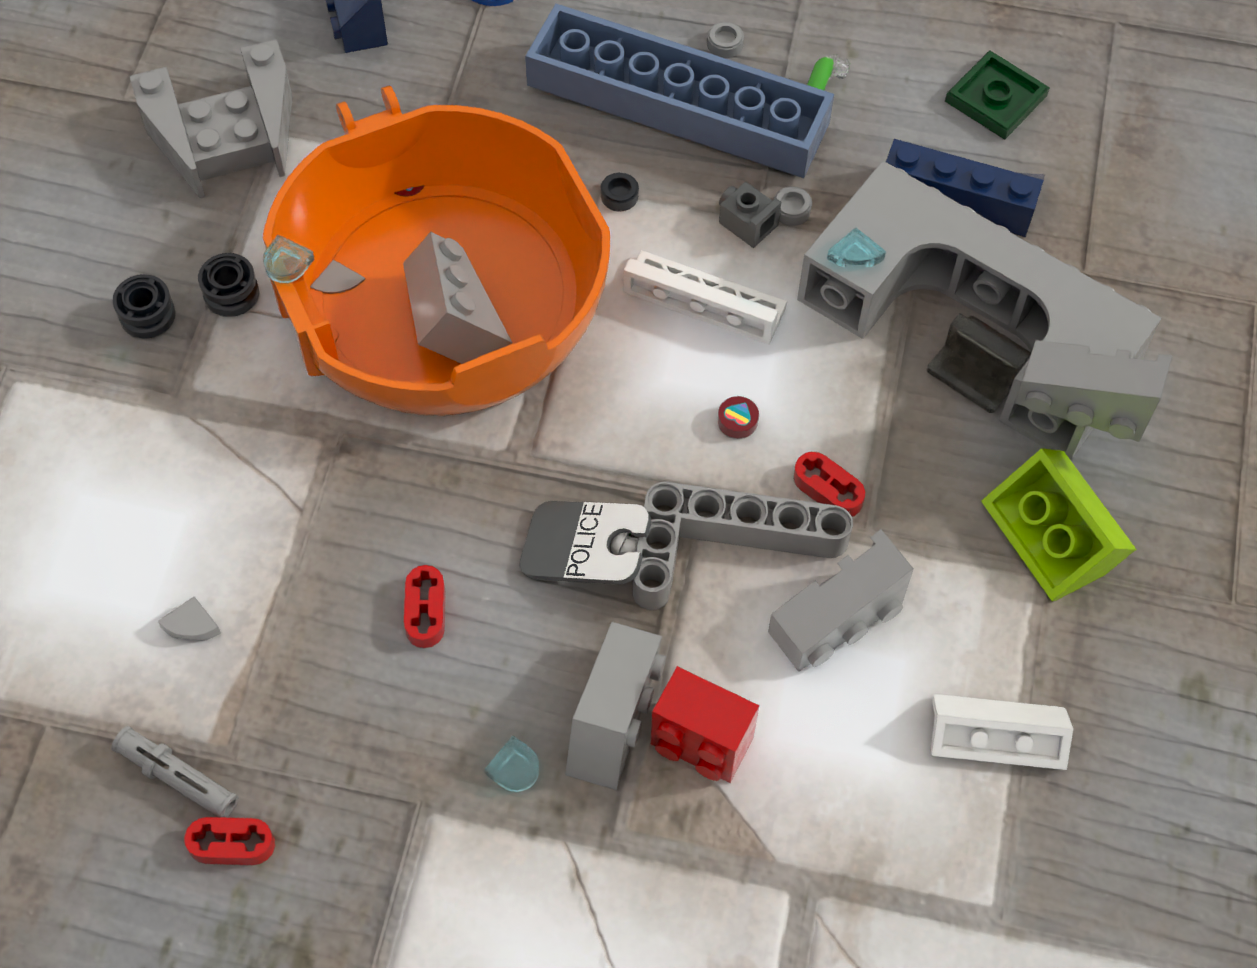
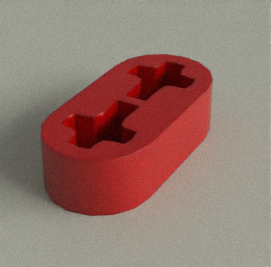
M807 452L798 458L795 464L793 479L795 485L817 503L843 507L852 517L860 512L865 499V489L857 478L819 452ZM815 468L820 470L819 476L814 474L809 478L805 475L806 469L809 471ZM847 492L853 494L852 500L846 499L843 502L838 500L839 493L841 495H845Z
M429 565L417 566L412 569L405 581L404 627L410 643L419 648H429L438 644L443 638L445 631L446 591L443 575L437 568ZM424 580H430L432 586L429 588L428 600H422L419 589ZM421 613H428L431 626L428 627L427 633H419L417 626L421 624Z
M199 818L191 823L184 836L185 846L191 856L199 863L257 865L268 860L275 849V838L269 826L262 820L255 818ZM207 831H211L216 839L225 840V842H211L208 850H203L196 841L197 839H204ZM253 832H257L260 839L264 841V843L256 844L254 851L250 852L244 843L235 842V840H250Z

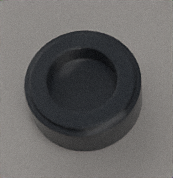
M619 172L604 178L601 183V200L607 208L613 211H626L637 203L639 185L634 177Z

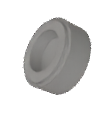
M716 23L708 31L707 47L713 55L722 58L734 57L742 51L744 33L734 23Z
M786 187L777 192L774 199L777 198L782 202L779 222L785 225L796 226L808 220L811 214L812 199L805 190L798 187Z

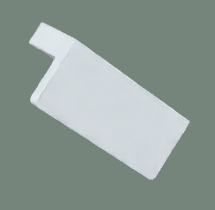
M941 694L933 695L932 704L935 719L930 748L932 756L1067 770L1073 726L1064 707Z

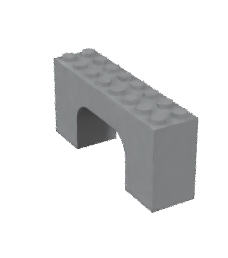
M885 161L879 164L804 254L797 297L798 301L863 339L898 296L915 289H931L951 297L1013 333L1027 345L1030 352L1033 349L1035 340L1090 346L1091 354L1115 356L1117 349L1131 351V358L1143 359L1162 319L1152 313L1147 307L1138 305L1115 292L1110 286L1095 281L1081 273L1076 267L1063 263L1046 253L1039 246L1026 242L1010 233L1007 228L994 224L977 214L970 207L957 203L943 195L938 189L925 185L909 176L904 170L895 168ZM1026 362L1014 378L999 421L1046 449L1064 451L1069 459L1072 460L1094 428L1077 426L1067 419L1048 413H1036L1025 406L1015 404L1026 369Z

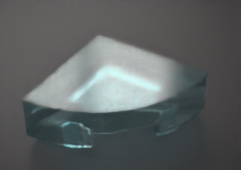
M856 227L828 250L827 259L843 267H846V264L872 267L885 259L886 251Z

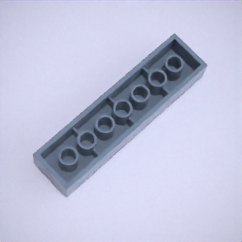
M556 3L525 56L527 86L801 178H805L830 124L834 100L833 93Z

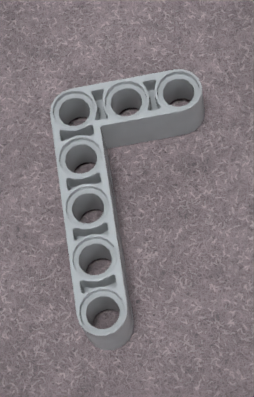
M659 482L648 489L645 498L644 508L647 509L651 516V526L648 537H639L636 552H640L643 558L640 570L633 579V598L641 608L647 610H657L668 602L671 595L680 537L823 558H836L847 550L853 528V518L846 509L836 505L680 483ZM667 505L673 509L662 512L657 510L656 507ZM701 511H709L712 512L715 516L705 518L698 515L697 513ZM751 517L757 522L747 524L739 518ZM793 523L799 528L787 529L781 524ZM832 528L840 534L832 536L824 532V529ZM654 542H661L667 545V547L654 549L649 545ZM646 580H656L661 585L656 588H649L642 583Z

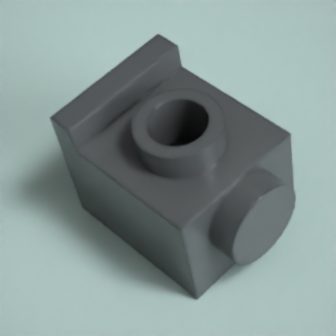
M745 181L738 189L730 186L722 194L719 200V223L752 248H755L779 225L782 202L777 198L772 201Z

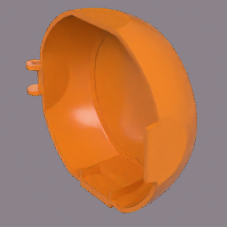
M390 85L381 88L386 110L366 118L354 121L345 101L336 104L337 113L345 135L326 141L316 147L292 171L273 201L263 231V241L270 260V264L266 266L281 316L283 318H290L308 375H325L344 390L384 408L403 413L431 416L457 415L483 410L506 402L535 386L568 357L586 332L603 293L609 266V227L563 146L548 134L522 120L482 108L460 105H429L402 114L396 94ZM424 185V188L413 196L403 197L394 193ZM430 232L445 239L451 238L463 247L513 342L512 344L463 364L418 345L403 263ZM333 260L365 277V280L358 286L341 293L328 294L310 288Z

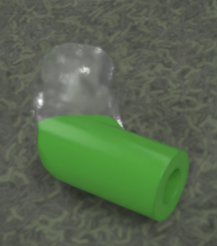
M832 54L819 59L815 63L807 85L825 90L828 80L833 78V76L839 79L846 78L850 69L849 60L840 58L838 54Z

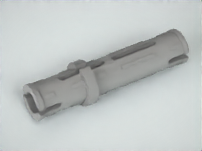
M130 726L124 727L115 737L111 749L141 767L144 776L149 779L158 778L217 817L227 818L235 809L239 800L237 794L231 793L202 772L197 771L172 755V749L167 745L153 743L135 732ZM147 752L148 754L155 757L165 765L169 766V769L161 767L148 757L144 756L143 753ZM184 776L208 791L207 794L202 793L183 781L181 777Z

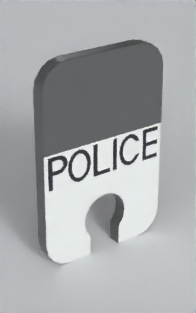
M568 501L544 502L533 513L520 558L521 571L528 578L535 580L626 584L637 576L643 556L640 552L614 555L610 553L611 541L617 535L626 532L636 537H648L651 516L646 508L637 504Z

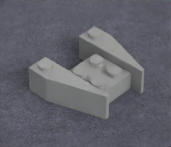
M277 39L240 48L250 83L249 87L178 104L167 67L129 76L147 134L199 198L205 197L201 180L275 161L279 177L285 176L293 96L286 65Z

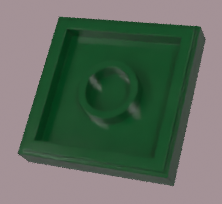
M989 50L947 92L945 102L1005 140L1047 97L1050 87Z

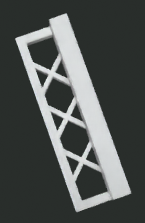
M641 250L637 260L629 258L624 268V293L770 344L787 306V301L643 250Z

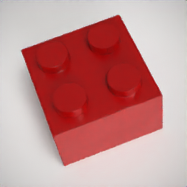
M677 666L652 711L650 744L655 746V750L660 755L669 760L678 761L682 759L694 765L699 774L710 780L719 781V779L731 783L754 738L760 705Z

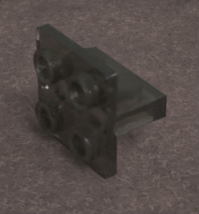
M959 313L950 325L944 347L928 364L927 372L987 412L994 413L1009 395L1014 378L1028 361L1031 352L975 316L967 318Z

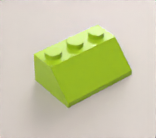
M1041 448L981 500L1051 601H1057L1105 576L1137 550L1066 453L1061 450Z

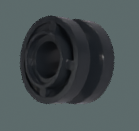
M235 253L218 254L208 259L199 270L198 283L205 304L213 313L225 317L238 316L249 311L257 302L259 297L258 283L253 266L245 257Z
M140 274L129 277L118 285L113 294V307L125 332L133 337L147 339L159 336L166 332L174 322L176 311L168 287L156 276Z

